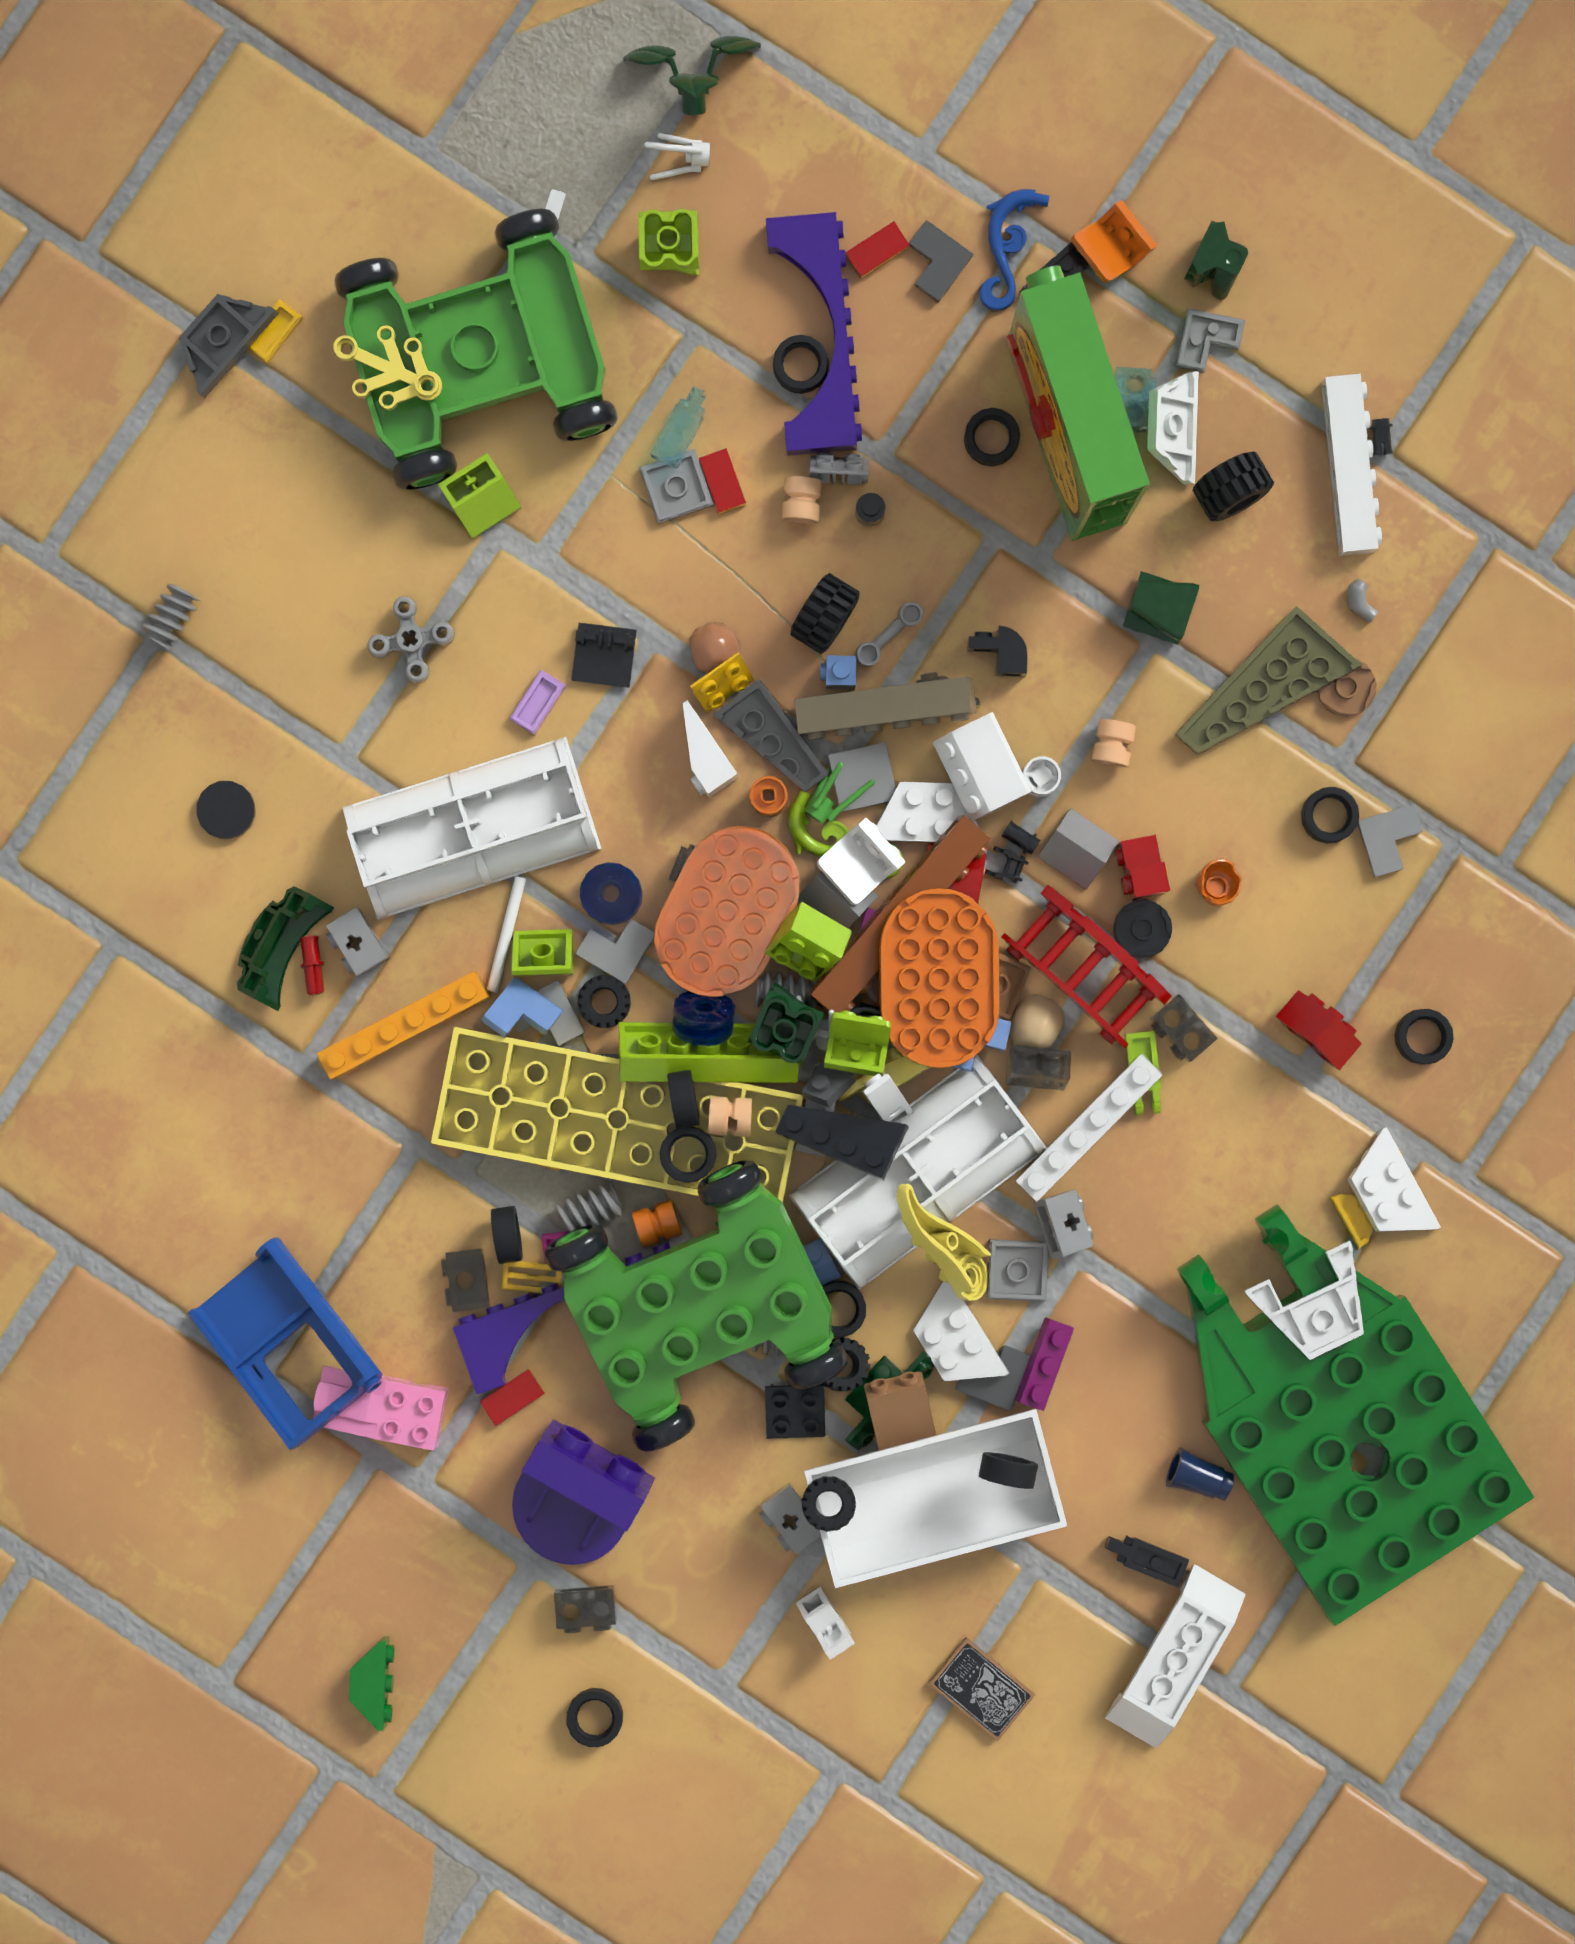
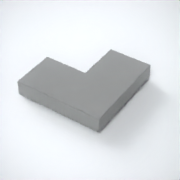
M1188 308L1175 367L1204 373L1210 345L1238 351L1245 320Z
M1414 804L1358 821L1357 825L1373 877L1404 869L1395 840L1423 832Z
M630 919L615 944L590 929L575 954L627 984L653 941L654 932Z
M559 980L537 991L563 1010L550 1028L558 1046L585 1033ZM522 1018L515 1025L519 1033L533 1027Z

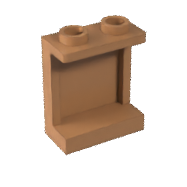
M921 1371L905 1372L897 1377L875 1379L871 1383L864 1384L879 1450L936 1435Z

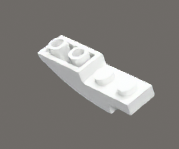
M888 1073L883 1077L877 1074L865 1083L867 1088L863 1092L881 1120L899 1123L913 1113Z

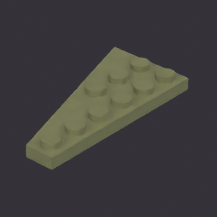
M1296 606L1176 733V737L1196 755H1199L1357 670L1362 664Z

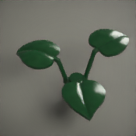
M724 36L711 41L710 45L714 49L707 73L679 74L675 61L672 58L676 55V51L659 45L645 46L633 50L623 57V61L629 60L642 65L668 63L673 72V76L669 78V83L678 89L679 95H682V112L686 115H700L706 112L705 94H709V89L719 83V77L712 74L716 57L722 52L725 54H737L756 47L761 48V43L740 36Z

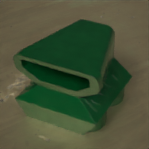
M1211 221L1184 279L1189 281L1192 287L1210 279L1213 296L1219 300H1225L1248 256V249L1244 245L1229 240L1224 221L1218 223Z
M1141 571L1123 622V627L1178 645L1184 636L1199 591V585L1173 582Z
M773 982L747 1042L754 1045L759 1051H769L781 1056L788 1063L803 1065L824 1012L805 1005L780 984Z

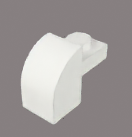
M821 1587L796 1602L804 1620L816 1635L830 1660L855 1644L847 1625Z

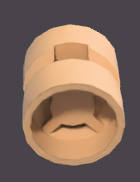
M801 476L785 477L783 495L788 500L782 504L781 520L799 524L819 523L820 505L816 503V500L821 497L822 481L816 478Z
M1099 719L1096 736L1100 741L1094 744L1092 761L1117 767H1129L1132 750L1128 748V745L1134 742L1137 726L1117 720Z
M710 1096L708 1135L725 1136L730 1131L733 1136L750 1137L752 1098H735L733 1102H729L727 1097Z

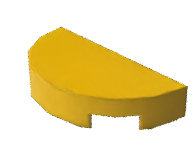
M1347 1194L1329 1197L1357 1249H1360L1369 1241L1373 1226L1357 1197Z

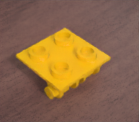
M737 652L690 687L693 690V695L707 713L712 709L720 707L734 693L744 690L754 678L742 656Z

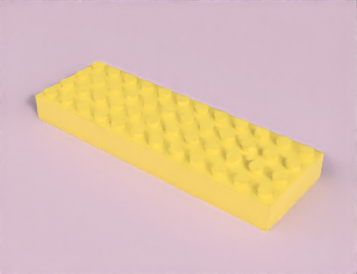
M454 1027L431 1144L699 1196L698 1185L704 1179L689 1183L677 1181L669 1176L661 1165L659 1154L661 1144L666 1136L676 1129L668 1082H620L619 1059ZM693 1082L700 1122L699 1126L693 1127L700 1128L707 1134L710 1096L727 1097L729 1102H733L735 1098H752L750 1137L733 1136L730 1131L725 1136L709 1135L715 1144L716 1159L714 1167L708 1175L732 1163L752 1160L758 1165L761 1172L763 1187L783 1203L794 1141L778 1135L775 1131L788 1105L802 1106L803 1095L739 1082ZM688 1136L680 1138L673 1144L670 1156L672 1163L680 1171L692 1172L702 1166L706 1153L703 1144L699 1140Z

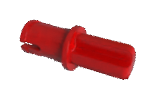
M319 936L301 937L299 939L301 941L303 964L300 966L304 968L307 994L320 995L324 993L321 967L324 965V962L320 959Z

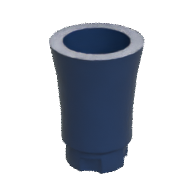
M1181 1447L1174 1454L1166 1477L1167 1487L1191 1491L1212 1499L1216 1497L1223 1501L1227 1499L1234 1483L1233 1473L1224 1471V1468L1196 1457Z

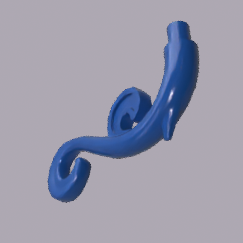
M1020 189L1009 193L995 203L987 205V209L993 210L988 225L990 248L1008 286L1006 296L997 298L992 295V287L996 283H1000L1001 279L999 277H991L981 285L979 291L980 300L988 309L1001 311L1008 308L1014 302L1016 285L1005 253L1015 254L1020 252L1027 240L1026 231L1019 225L1008 226L1005 229V233L1009 234L1011 239L1008 241L1003 240L1001 229L1006 216L1015 208H1018L1017 212L1019 213L1027 206L1039 205L1048 207L1050 195L1035 193L1036 190Z

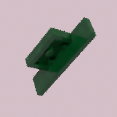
M922 1352L905 1372L921 1371L925 1380L931 1375L935 1365L931 1357ZM883 1356L870 1370L868 1378L863 1380L864 1383L856 1387L845 1399L864 1417L845 1439L849 1445L858 1451L870 1444L875 1434L864 1384L871 1383L875 1379H888L903 1374L886 1356Z

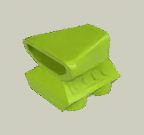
M652 209L646 212H639L640 270H672L692 276L699 275L697 210L658 211Z

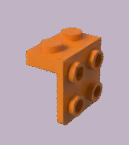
M1122 200L1115 203L1099 220L1075 233L1071 238L1077 251L1086 259L1095 274L1104 283L1111 282L1137 266L1157 247V244Z

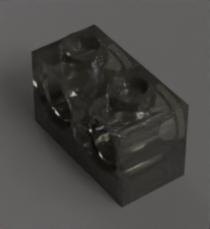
M1180 994L1175 995L1150 1017L1154 1022L1150 1025L1151 1028L1161 1039L1165 1036L1173 1044L1170 1050L1180 1061L1184 1058L1187 1062L1193 1061L1218 1039ZM1169 1010L1175 1011L1179 1016V1023L1175 1027L1167 1026L1164 1021V1016ZM1188 1033H1194L1198 1037V1045L1193 1050L1186 1048L1183 1042L1185 1035Z
M1013 1045L1007 1056L1006 1085L1064 1091L1070 1080L1071 1051Z
M615 1585L555 1590L554 1602L557 1629H564V1633H578L582 1631L581 1627L593 1626L594 1631L610 1630L611 1625H616ZM599 1601L606 1603L609 1607V1612L604 1616L596 1615L592 1608L594 1603ZM567 1604H574L579 1609V1615L576 1618H568L563 1612V1607Z

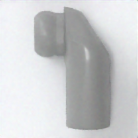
M1357 579L1347 589L1348 606L1354 613L1368 623H1371L1379 611L1366 603L1367 584L1363 580Z

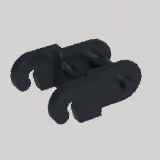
M994 846V851L1007 855V862L1001 874L987 869L985 874L999 879H1003V876L1013 879V883L1017 881L1022 882L1023 879L1019 877L1023 865H1028L1029 862L1024 860V856H1021L1019 859L1011 856L1012 851ZM1012 860L1018 862L1013 875L1007 873Z

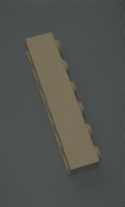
M968 676L794 699L798 734L807 735L808 740L824 739L825 733L836 732V736L853 735V729L864 728L865 733L882 731L883 725L893 724L894 729L911 727V722L922 721V725H934L940 723V718L951 717V722L969 720V714H977L973 678Z

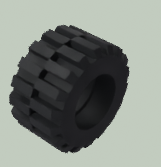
M1253 451L1239 454L1219 464L1202 476L1192 491L1209 520L1221 521L1240 513L1263 498L1273 487L1274 481L1257 452Z
M828 573L822 577L806 600L791 627L790 635L817 653H824L832 645L859 600L860 592L831 573Z

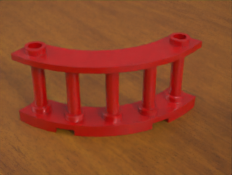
M1047 885L1040 893L1048 901L1045 905L1046 910L1017 942L1006 933L1001 936L1009 945L1006 951L1017 961H1020L1021 958L1026 960L1070 998L1102 1029L1099 1034L1108 1043L1113 1045L1116 1041L1123 1048H1126L1129 1044L1119 1035V1032L1148 1000L1152 1001L1156 998L1165 1005L1172 995L1150 973L1147 974L1137 965L1139 962L1088 916L1084 917L1073 908L1074 905ZM1062 914L1071 921L1068 924L1070 927L1040 961L1037 960L1025 949L1055 916L1059 917ZM1085 933L1096 943L1094 945L1095 950L1064 983L1048 968L1078 935L1082 936ZM1110 955L1121 965L1118 969L1120 972L1098 997L1088 1005L1074 990L1104 957L1107 959ZM1135 979L1141 985L1138 989L1140 991L1139 994L1109 1025L1098 1013L1128 980L1132 981Z

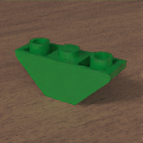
M386 1636L378 1641L352 1666L349 1677V1701L377 1731H384L387 1722H392L393 1708L392 1704H387L388 1693L393 1692L394 1678L393 1675H388L389 1663L394 1662L395 1648L394 1645H389L390 1637Z

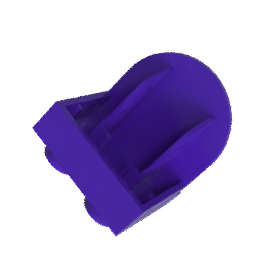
M553 1419L525 1464L516 1484L512 1502L516 1527L529 1547L548 1560L570 1565L594 1561L612 1550L624 1532L628 1531L642 1507L655 1477L645 1472L634 1461L621 1455H615L594 1443L590 1437L580 1430L563 1425Z

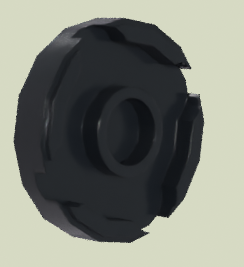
M218 781L209 785L201 793L197 802L196 815L201 827L208 834L220 839H233L243 835L252 826L256 817V809L252 794L244 786L233 781Z
M1146 899L1132 901L1123 906L1116 915L1113 925L1114 938L1131 956L1137 958L1152 957L1163 951L1169 943L1172 934L1171 918L1167 911L1156 902Z

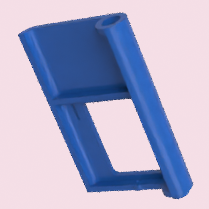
M275 1237L264 1243L256 1251L255 1256L258 1259L201 1306L191 1309L188 1314L289 1450H293L315 1435L365 1392L370 1393L377 1389L382 1383L380 1379L383 1374L280 1238ZM305 1324H309L352 1380L351 1388L312 1420H308L265 1364V1357Z

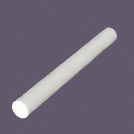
M514 877L486 989L488 991L498 993L526 882L525 878Z

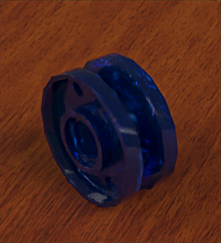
M607 862L595 866L585 875L581 883L580 899L584 910L591 918L602 924L618 925L625 923L636 915L642 904L643 890L640 880L633 871L619 863ZM609 886H616L619 890V897L613 902H608L604 899V891Z
M686 991L675 999L672 1030L681 1040L693 1045L710 1046L723 1043L732 1036L735 1005L732 999L726 995L709 997Z

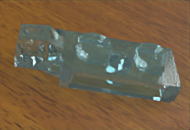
M693 386L687 399L681 398L678 404L675 405L650 453L652 458L676 469L679 467L704 420L703 414L705 410L701 407L705 399L704 390Z

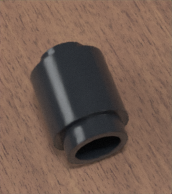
M864 494L857 501L856 517L865 526L872 527L878 525L885 515V502L878 494Z

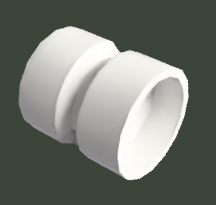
M1046 756L1031 759L1022 770L1031 790L1028 794L1036 798L1050 795L1058 787L1061 780V770L1058 764Z

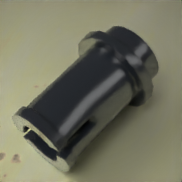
M1389 418L1372 420V426L1369 429L1373 432L1374 456L1383 454L1382 443L1384 455L1393 454L1390 428L1393 427V424H1390Z
M1013 821L1008 824L1001 836L1023 849L1022 853L1028 852L1031 855L1041 841L1036 837V833L1034 835L1030 834Z

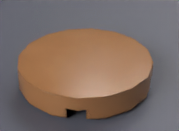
M1358 659L1356 660L1362 664L1360 668L1317 691L1321 703L1328 711L1335 715L1349 717L1360 714L1370 706L1375 698L1377 684L1373 673L1367 664Z

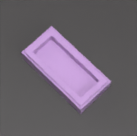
M540 670L509 719L535 735L566 685Z

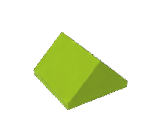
M572 929L513 931L512 976L574 975Z

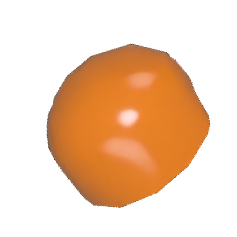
M1217 859L1207 863L1199 872L1197 889L1207 903L1213 906H1223L1233 902L1240 893L1242 877L1234 868L1235 864L1233 862Z

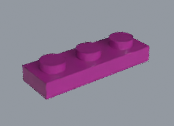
M1047 1317L1044 1318L1014 1399L1015 1401L1044 1411L1074 1327Z

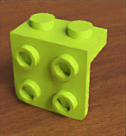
M850 1011L832 1013L824 1068L871 1076L880 1074L883 1077L892 1023L880 1016L862 1017L856 1016L855 1013Z

